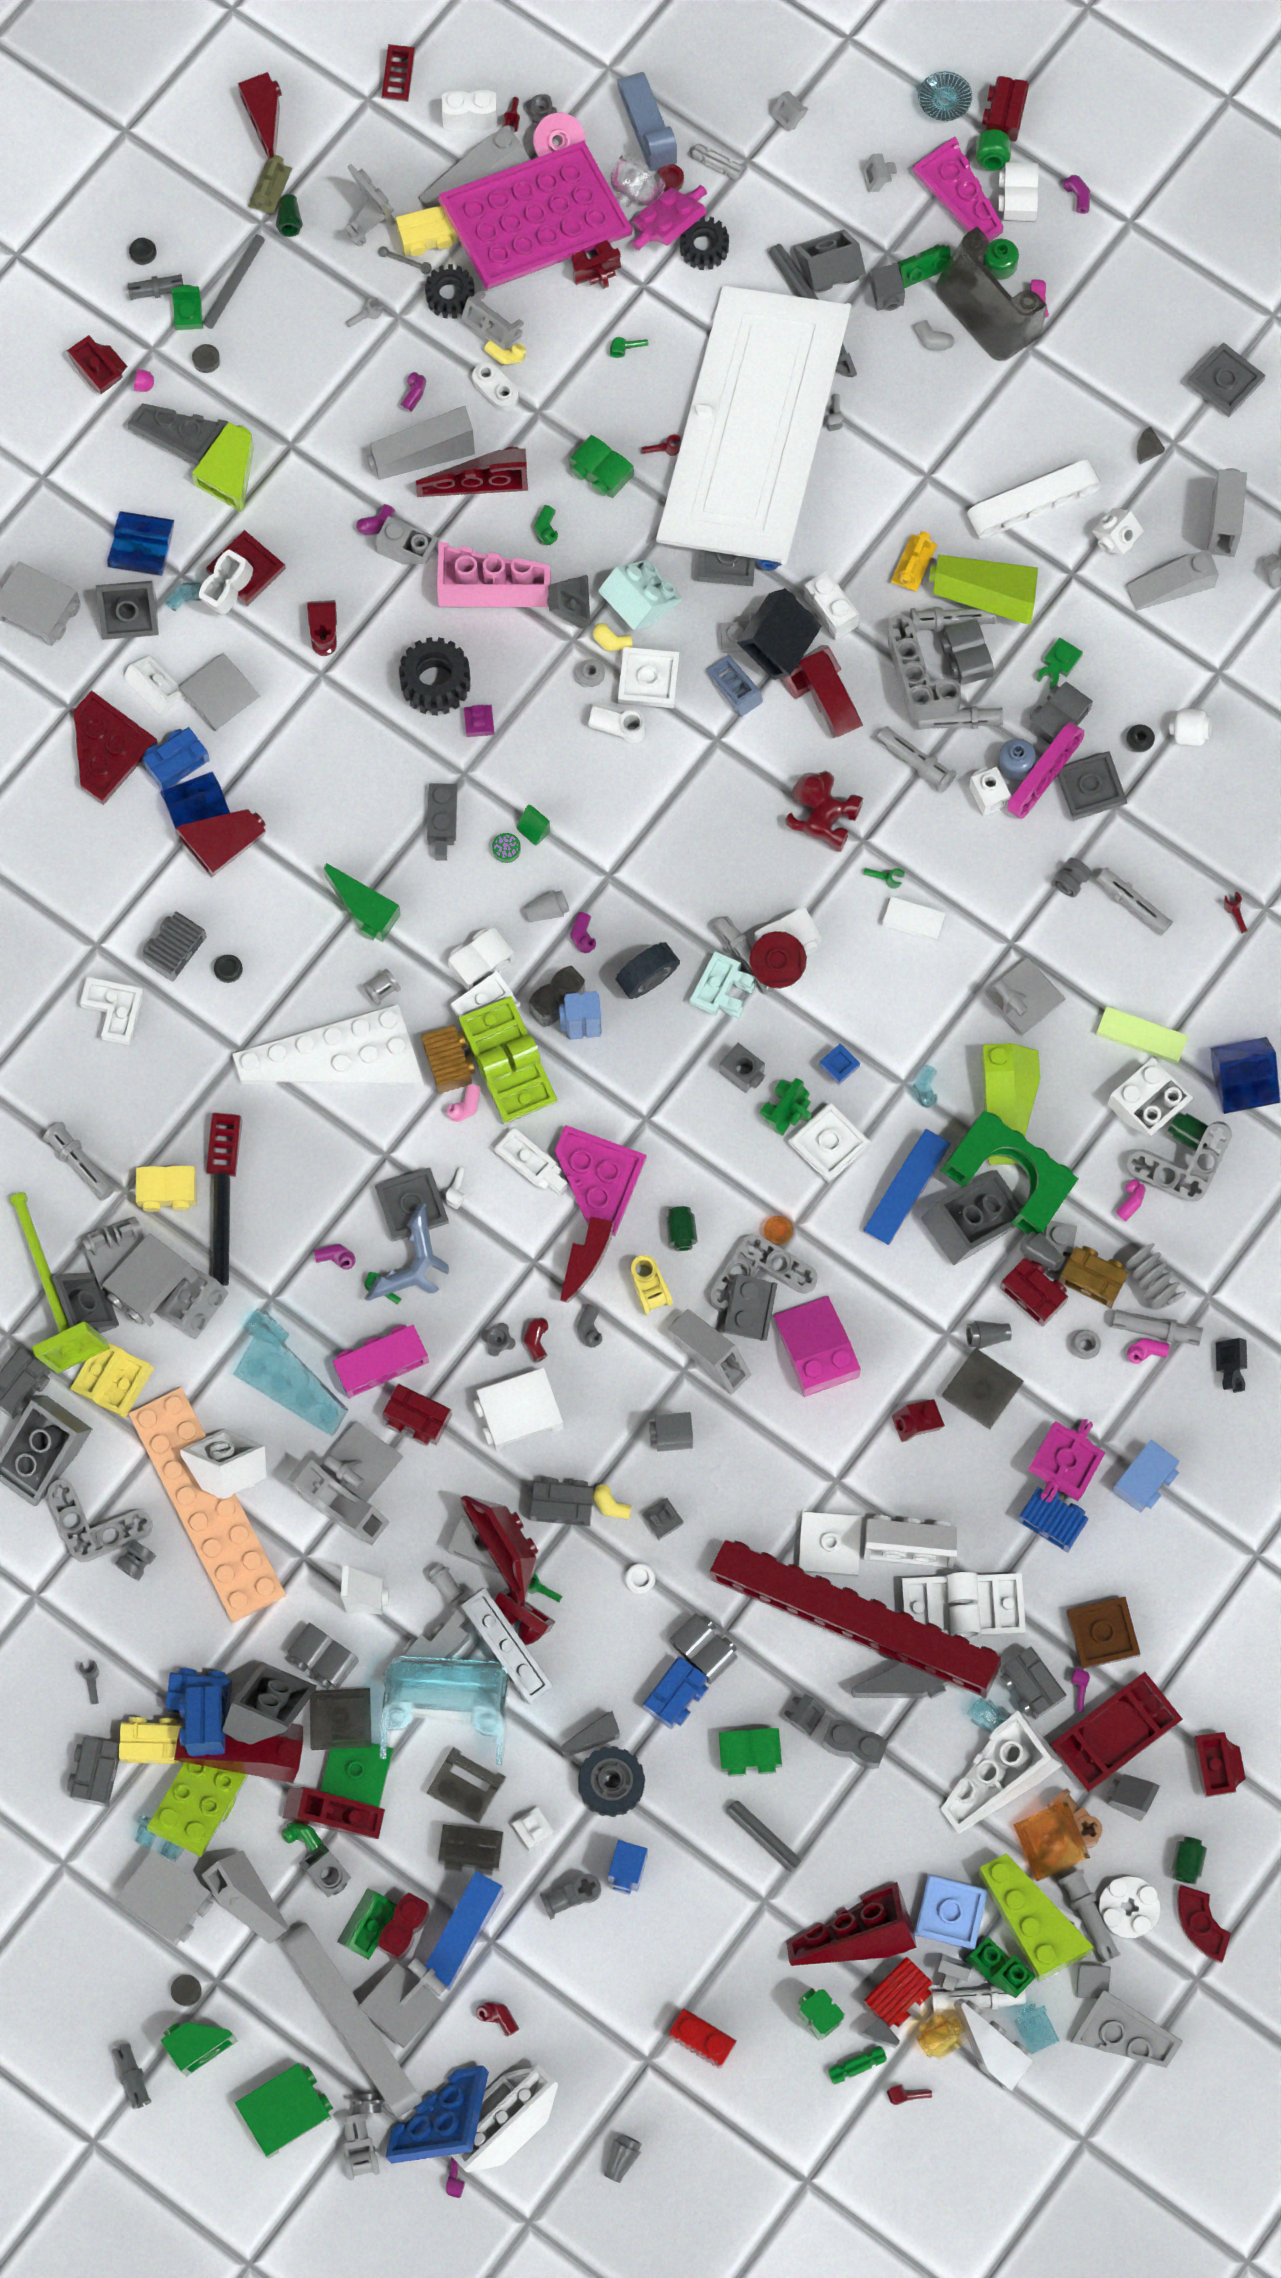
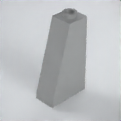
M466 406L456 408L370 443L371 454L367 455L370 470H376L378 478L381 480L475 455L473 428Z

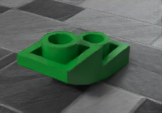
M989 1936L965 1959L987 1980L1014 1998L1036 1978L1016 1955L1009 1958Z

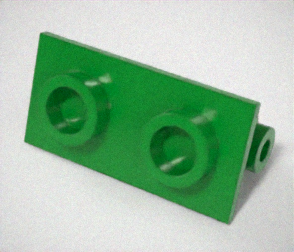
M936 244L934 247L920 252V258L913 255L904 260H899L898 267L904 288L953 268L950 246Z

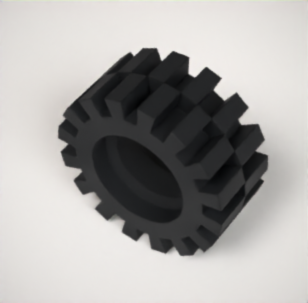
M705 216L701 217L699 222H695L680 235L681 256H684L686 264L690 261V267L694 269L698 264L699 270H704L706 265L711 270L714 263L718 267L721 265V261H725L727 258L729 234H727L726 226L722 228L720 220L716 224L714 223V217H709V221H705ZM707 236L714 240L715 245L712 249L700 250L695 247L694 241L698 237Z
M448 264V269L444 270L443 265L439 266V272L434 269L431 272V277L428 276L426 279L425 294L430 310L434 309V314L437 316L442 312L443 318L448 319V314H452V319L457 318L458 312L462 316L467 299L475 295L474 281L472 276L469 277V272L467 270L462 272V267L458 265L456 270H454L453 264ZM449 284L456 285L461 290L459 296L452 299L443 298L439 292L443 286Z

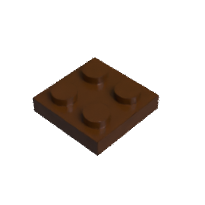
M1126 1597L1072 1608L1066 1611L1082 1670L1140 1657L1141 1653Z

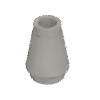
M553 890L530 905L525 906L530 922L564 917V913L570 911L562 890L557 892Z

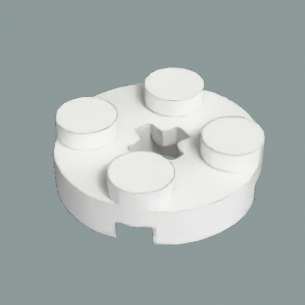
M1127 1876L1113 1880L1103 1890L1098 1903V1911L1111 1934L1122 1939H1136L1147 1934L1156 1925L1160 1916V1901L1154 1887H1151L1140 1878ZM1128 1899L1133 1900L1134 1906L1138 1907V1911L1132 1912L1131 1916L1125 1915V1909L1121 1908V1904L1127 1903Z

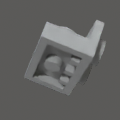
M192 1267L199 1276L192 1284L182 1279L158 1315L165 1321L184 1330L191 1338L197 1339L214 1313L223 1304L228 1291L215 1278Z

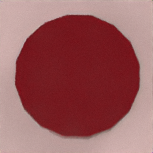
M774 931L764 934L755 942L750 951L749 963L753 975L760 983L769 988L782 989L792 986L801 978L806 969L807 956L804 946L796 937L787 932Z

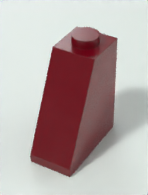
M244 809L181 825L176 829L175 834L212 878L264 837L266 833L264 827L266 824L258 813L252 814L249 809Z

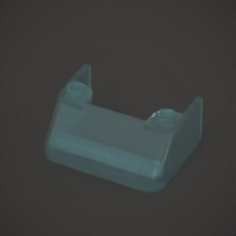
M398 1656L392 1659L386 1671L381 1716L380 1758L386 1759L391 1742V1730H403L411 1723L413 1708L473 1712V1725L478 1733L484 1736L497 1737L496 1765L502 1766L506 1743L508 1671L505 1666L499 1662L412 1656Z

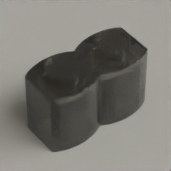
M572 965L562 968L554 975L550 984L540 987L532 994L529 1000V1013L542 1027L552 1025L560 1018L559 1005L564 1004L565 995L572 993L583 995V992L586 991L585 979Z

